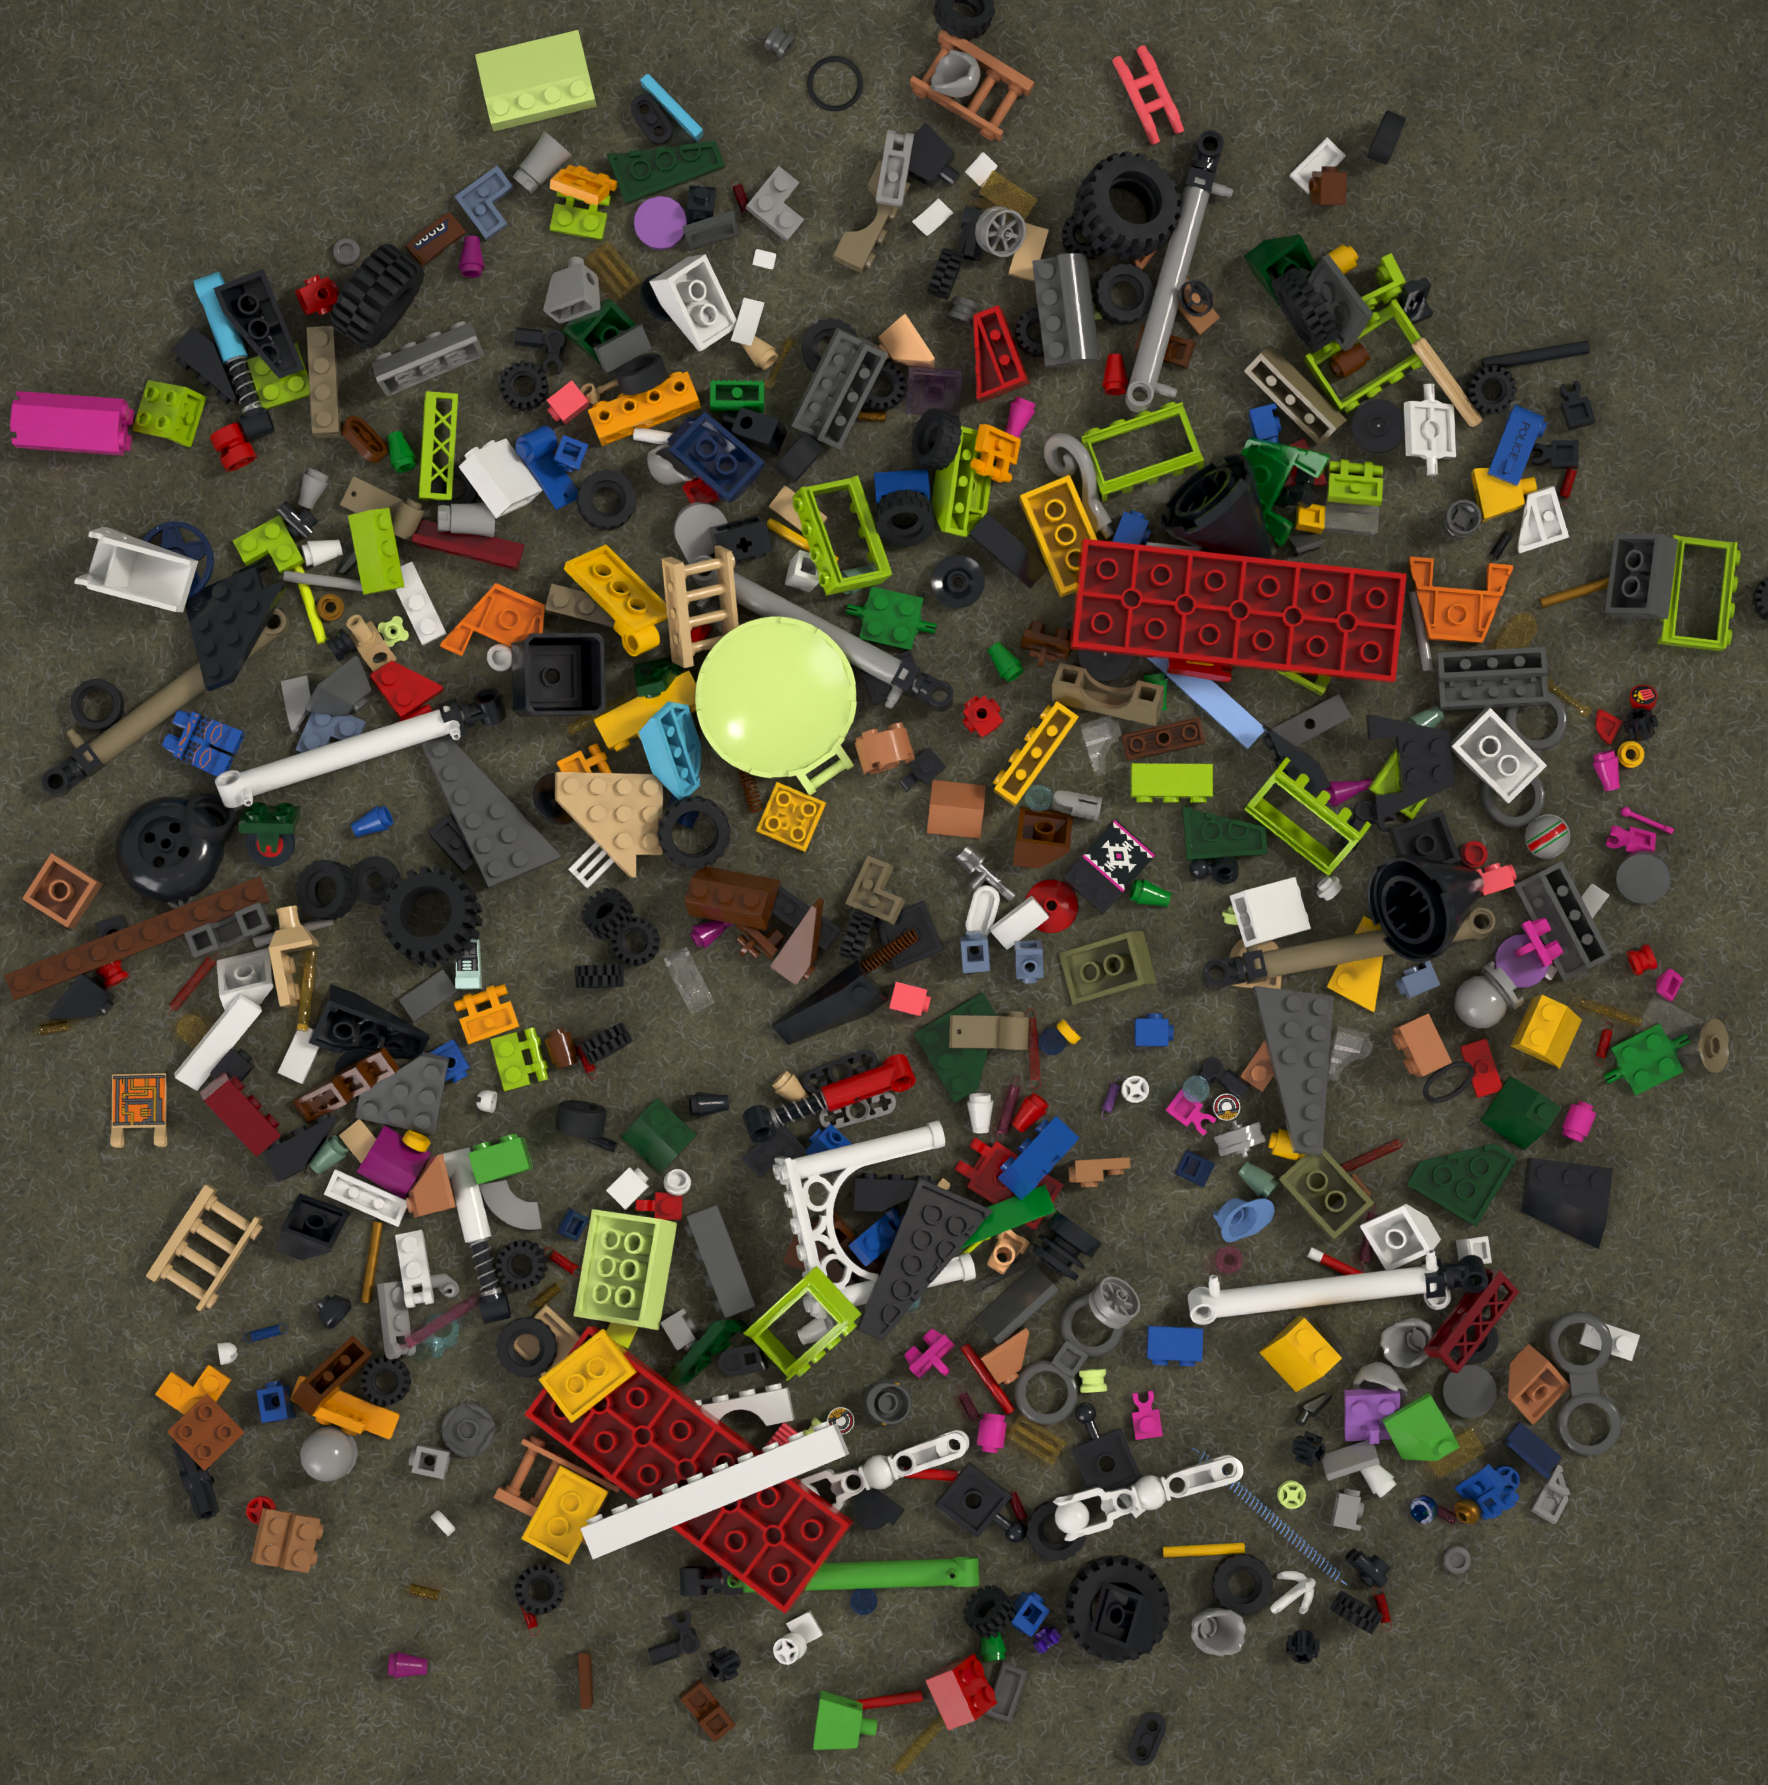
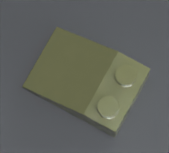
M1130 931L1059 953L1072 1005L1157 983L1143 931Z
M1324 1148L1322 1149V1155H1305L1279 1178V1181L1333 1243L1374 1206V1202Z

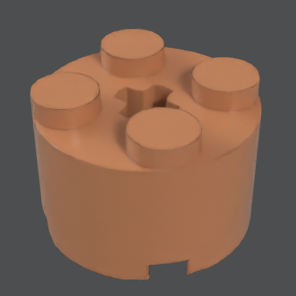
M902 722L892 724L880 733H878V729L863 732L862 736L856 738L855 747L864 775L869 772L870 774H875L896 768L900 764L899 761L905 760V763L908 764L915 760L907 729L904 728Z

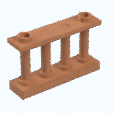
M941 30L938 35L941 50L922 80L912 76L910 79V87L913 88L912 92L922 99H926V97L932 99L981 130L980 134L986 139L993 141L995 138L1001 141L1004 131L998 128L1018 96L1021 97L1024 94L1029 97L1034 89V81L967 40L958 39L955 36L952 37L946 31ZM950 50L970 54L976 58L978 66L986 71L985 80L967 108L953 100L954 97L933 91L930 88L936 66L942 57L949 54ZM1001 80L1009 85V91L988 122L978 116L976 112L995 82L998 83Z
M531 1436L530 1439L525 1437L521 1442L522 1445L528 1447V1450L511 1484H507L505 1488L500 1486L494 1498L533 1517L560 1465L576 1471V1474L584 1478H589L601 1484L600 1487L609 1492L613 1490L618 1493L621 1488L604 1475L601 1476L544 1447L545 1441ZM540 1453L553 1461L535 1496L528 1500L520 1496L522 1492L520 1488L537 1454ZM608 1494L606 1495V1497H605V1499H604V1501H603V1503H602L600 1509L598 1510L596 1516H598V1514H599V1512H600V1510H601V1508H602V1506H603V1504H604V1502H605V1500H606Z

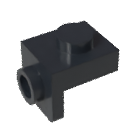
M689 186L687 225L714 217L716 187Z
M1426 277L1406 283L1402 288L1398 301L1412 324L1428 319L1433 315L1432 309L1426 302L1431 288V283Z

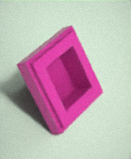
M1667 969L1656 979L1657 993L1672 1002L1684 978L1674 970Z

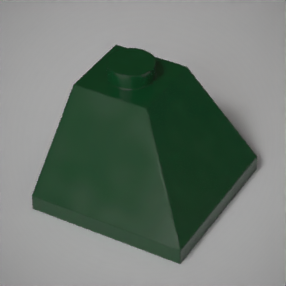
M1299 234L1264 240L1244 255L1252 273L1278 306L1281 305L1277 302L1276 296L1273 293L1272 281L1292 268H1296L1308 279L1316 267L1310 251Z
M606 299L600 302V310L570 320L562 332L601 366L594 347L636 324L611 299Z
M1508 1076L1480 1121L1525 1151L1548 1130L1562 1107L1540 1092Z

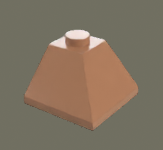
M443 1154L427 1159L408 1191L409 1197H406V1204L409 1213H413L414 1218L456 1207Z
M1025 1326L1011 1334L1003 1343L995 1345L980 1356L998 1384L1004 1382L1007 1385L1019 1377L1017 1372L1021 1370L1029 1331Z
M1528 1344L1510 1363L1508 1398L1527 1420L1534 1425L1566 1392L1570 1385L1544 1356Z

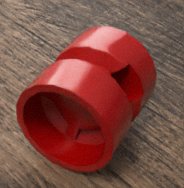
M240 422L227 425L209 437L215 451L221 452L219 459L226 472L238 470L252 463L257 458L251 443L245 442L247 436Z

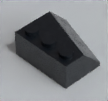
M1527 1158L1521 1212L1599 1249L1607 1223L1613 1168Z

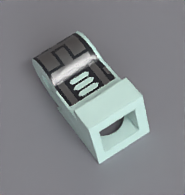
M471 939L469 941L473 946L470 952L465 948L460 951L463 958L456 962L455 989H482L479 939Z

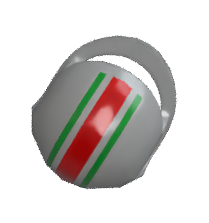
M1542 815L1531 821L1526 828L1525 844L1528 850L1539 858H1555L1567 848L1570 842L1568 825L1556 815Z

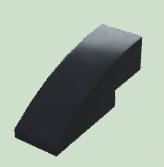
M988 513L984 515L969 534V537L989 552L990 556L1030 589L1047 570V567Z

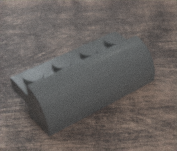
M1080 253L1058 254V257L1032 261L1046 368L1100 362L1087 256Z
M836 328L789 424L794 428L815 436L817 440L841 450L888 353L860 336L856 337Z
M1546 647L1437 653L1436 675L1440 710L1548 705Z
M1563 861L1515 884V888L1532 921L1546 918L1551 928V931L1541 935L1544 944L1547 945L1557 940L1563 950V953L1553 960L1563 981L1612 958Z

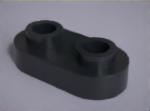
M649 95L637 96L631 103L632 116L651 143L655 145L666 144L671 139L673 133L669 120L654 98ZM647 106L650 110L647 114L640 113V108ZM657 128H662L664 134L656 136L654 131Z
M1147 1712L1141 1716L1128 1746L1129 1758L1136 1765L1146 1766L1156 1756L1166 1731V1722L1159 1713ZM1149 1721H1155L1157 1723V1728L1155 1730H1149L1147 1728V1723ZM1139 1746L1146 1747L1145 1755L1140 1756L1136 1753Z

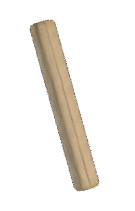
M1422 337L1417 339L1412 344L1416 354L1470 427L1478 425L1482 421V416L1426 339Z

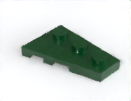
M671 656L635 664L634 673L639 697L645 696V698L649 699L661 695V692L668 689L683 667L673 663Z
M1182 807L1186 861L1268 854L1266 827Z
M743 1320L713 1321L707 1326L703 1337L691 1344L688 1354L672 1366L673 1371L666 1378L673 1386L687 1385L711 1364L712 1359L710 1357L728 1349L732 1345L729 1340L738 1332L743 1334L749 1326Z

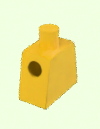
M1476 468L1471 472L1477 506L1481 511V522H1486L1522 508L1525 504L1523 495L1537 490L1534 477L1520 479L1518 486L1488 475L1489 468Z

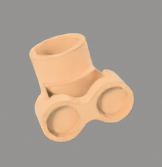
M1012 1230L996 1235L998 1241L987 1262L989 1267L1000 1274H1004L1018 1254H1024L1030 1244L1028 1240L1015 1234ZM1003 1254L1006 1257V1262H1000L997 1259V1255Z

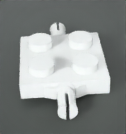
M1435 384L1423 385V401H1408L1404 403L1406 456L1421 457L1427 460V476L1438 475L1437 459L1456 457L1454 405L1443 404L1435 400Z

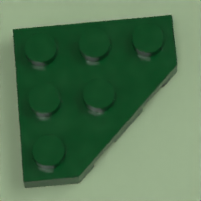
M984 993L979 994L914 1033L954 1103L978 1090L988 1048H949L950 1015L997 1016Z
M1495 1143L1419 1161L1405 1185L1474 1227H1477L1518 1157Z

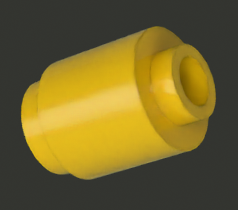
M1342 244L1326 254L1332 258L1344 275L1357 267L1356 260H1358V256L1351 246L1346 247Z
M1279 1128L1277 1133H1271L1268 1148H1272L1273 1155L1294 1161L1306 1155L1293 1153L1287 1130Z

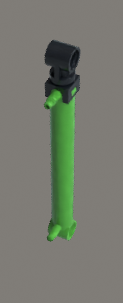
M955 1557L951 1559L824 1563L804 1591L979 1586V1558ZM684 1566L679 1568L681 1596L707 1595V1589L714 1588V1594H721V1585H723V1595L756 1593V1591L724 1567H722L723 1574H721L720 1566H714L713 1572H707L706 1566Z

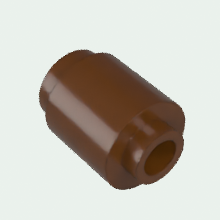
M1357 342L1350 350L1343 351L1341 349L1330 356L1331 363L1328 365L1335 377L1340 376L1342 379H1345L1366 366L1370 356L1362 343Z
M563 1028L549 1032V1038L544 1041L552 1064H556L557 1070L578 1063L576 1059L578 1054L570 1031L564 1032Z

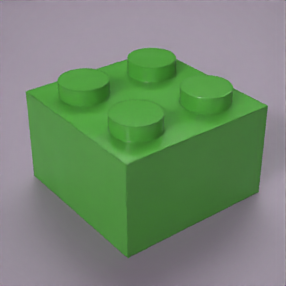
M511 1134L499 1138L500 1143L493 1146L491 1142L473 1146L474 1151L468 1153L476 1183L485 1184L534 1169L525 1138H518L517 1134Z

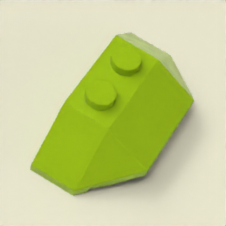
M961 426V442L952 463H949L948 467L943 468V470H936L931 503L942 532L967 537L987 513L991 477L989 475L982 476L975 469L971 468L970 463L972 459H981V453L975 451L978 430Z

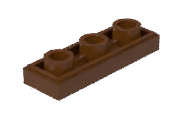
M1200 717L1121 734L1126 761L1205 744ZM1165 734L1168 737V742L1161 743L1158 739L1159 735Z

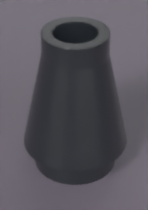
M703 1092L689 1095L691 1116H697L699 1119L721 1111H728V1095Z

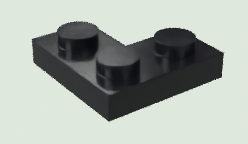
M781 1125L776 1129L774 1137L766 1142L758 1143L742 1160L760 1179L776 1164L775 1157L795 1159L807 1156V1154L805 1153V1147L785 1125Z

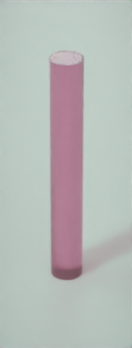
M471 1296L404 1339V1342L409 1349L476 1307L478 1302L474 1296Z

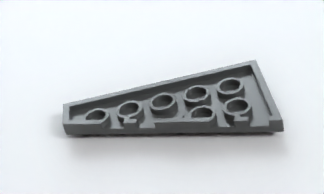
M448 734L421 744L422 750L487 890L562 858L452 739H449Z
M1254 986L1252 990L1257 1000L1258 1014L1263 1024L1266 1036L1265 1042L1274 1078L1277 1080L1280 1102L1283 1104L1286 1116L1285 1123L1292 1151L1298 1154L1320 1156L1323 1149L1333 996Z

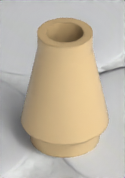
M754 336L751 346L741 344L757 368L761 367L763 370H766L778 358L775 348Z
M787 1070L771 1085L775 1089L774 1092L790 1103L791 1101H801L802 1097L805 1099L809 1098L794 1073L790 1074Z

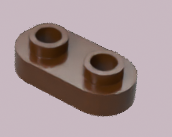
M349 416L341 425L342 435L364 459L373 463L382 461L388 452V447L383 439L362 418Z

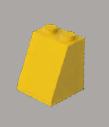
M1539 995L1532 997L1511 1043V1047L1560 1069L1582 1019L1568 1006L1547 996Z
M1297 1316L1259 1352L1295 1392L1323 1377L1342 1359L1316 1329L1301 1316Z

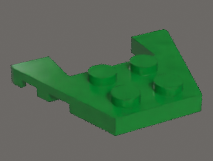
M1251 437L1247 440L1241 454L1253 466L1266 529L1275 538L1274 541L1279 546H1283L1295 524L1272 511V508L1294 466H1297L1313 477L1319 478L1331 456L1326 453Z

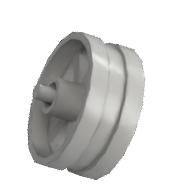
M993 206L986 209L980 215L976 223L975 237L982 250L998 257H1008L1016 253L1024 242L1026 226L1024 219L1019 213L1003 206ZM1008 213L1011 219L1005 223L1006 214ZM999 215L998 223H996L994 219ZM994 236L989 244L988 237ZM999 241H1000L1001 248L998 249V250H995L997 244H998Z
M1236 1120L1231 1122L1233 1127L1229 1128V1132L1214 1137L1220 1156L1237 1151V1154L1242 1153L1243 1158L1248 1157L1247 1151L1250 1150L1251 1146L1266 1141L1261 1132L1260 1122L1243 1127L1242 1124L1238 1125Z
M1111 1276L1104 1278L1089 1294L1088 1301L1092 1312L1103 1324L1110 1328L1119 1329L1125 1327L1140 1311L1139 1298L1134 1289L1120 1278Z

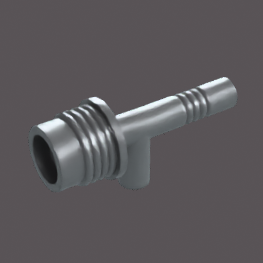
M967 843L957 853L955 859L967 871L968 875L974 870L977 872L968 883V887L976 892L986 880L1006 900L1011 901L1016 893L982 863L987 855L982 854L977 848Z

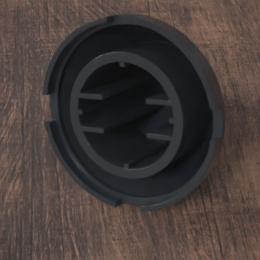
M1242 454L1224 456L1227 463L1216 467L1211 462L1196 472L1179 487L1167 502L1166 506L1170 510L1167 517L1164 514L1160 517V524L1168 535L1207 552L1270 559L1272 555L1253 466Z
M1396 855L1386 859L1371 874L1367 890L1369 913L1374 926L1380 924L1387 936L1383 941L1393 952L1410 961L1425 962L1440 956L1449 948L1482 893L1484 881L1480 873L1475 869L1414 855Z

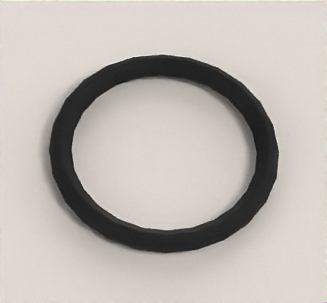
M830 56L818 61L812 67L807 79V88L811 99L819 107L829 111H841L857 102L862 93L863 78L860 70L852 61L840 56ZM826 63H844L856 74L858 81L856 93L849 102L843 105L831 106L825 104L814 93V75Z
M1456 1061L1438 1069L1428 1078L1423 1087L1424 1098L1432 1103H1441L1456 1097L1471 1083L1474 1076L1473 1066L1465 1061ZM1460 1066L1468 1069V1077L1455 1091L1437 1098L1429 1095L1430 1085L1441 1074Z

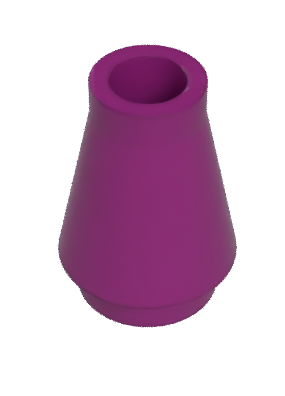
M467 236L464 238V245L458 265L461 275L464 277H480L485 269L479 237Z
M396 1651V1654L389 1653L387 1674L388 1676H394V1679L426 1675L428 1659Z

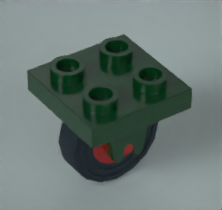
M255 802L251 806H246L239 821V833H248L246 845L248 853L254 861L264 866L273 867L289 860L295 848L294 831L301 817L300 806H293L292 803L266 806L263 802Z

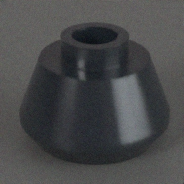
M336 1294L332 1298L326 1295L317 1305L320 1309L317 1315L324 1328L333 1329L343 1320L352 1308L349 1299Z

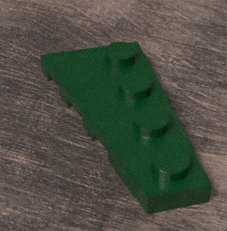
M716 141L684 144L670 148L658 147L645 151L633 150L628 153L607 154L626 205L725 168Z

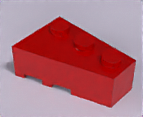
M997 305L974 314L976 400L983 403L1029 385V379L1001 307Z

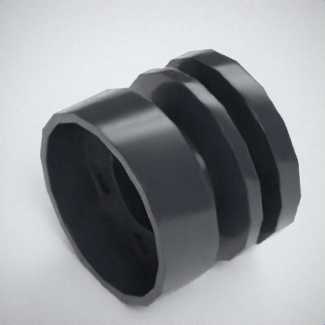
M1056 1211L1046 1224L1054 1233L1053 1237L1049 1238L1039 1234L1038 1238L1047 1245L1042 1249L1033 1242L1030 1249L1034 1251L1042 1263L1060 1276L1062 1275L1076 1281L1079 1275L1070 1269L1072 1264L1074 1263L1084 1270L1085 1265L1077 1257L1081 1253L1092 1258L1102 1243L1063 1214Z

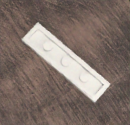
M238 994L174 1073L175 1078L197 1091L210 1076V1072L262 1012L261 1006Z

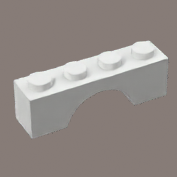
M781 1383L765 1386L766 1391L755 1393V1389L740 1391L739 1397L729 1399L728 1394L712 1397L713 1402L702 1404L701 1399L695 1400L696 1403L719 1420L728 1412L738 1409L748 1410L757 1414L766 1426L795 1419L789 1388H782Z

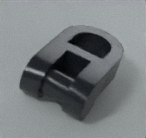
M756 1343L725 1350L718 1359L720 1371L728 1376H737L769 1369L768 1361L764 1360L763 1350ZM752 1353L754 1363L746 1365L744 1354Z

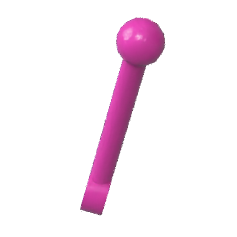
M1629 807L1621 809L1623 817L1630 816L1668 834H1673L1674 829L1636 814Z

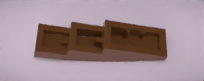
M385 1047L322 1081L297 1097L293 1103L307 1123H310L348 1104L352 1098L372 1089L377 1082L396 1074L399 1067Z

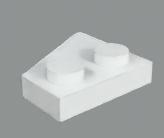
M1554 486L1527 493L1517 546L1518 552L1522 553L1569 538Z

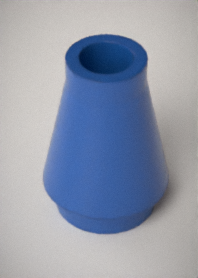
M383 805L381 807H374L360 819L351 823L354 834L359 838L363 835L389 830V826H392L394 823L388 808Z

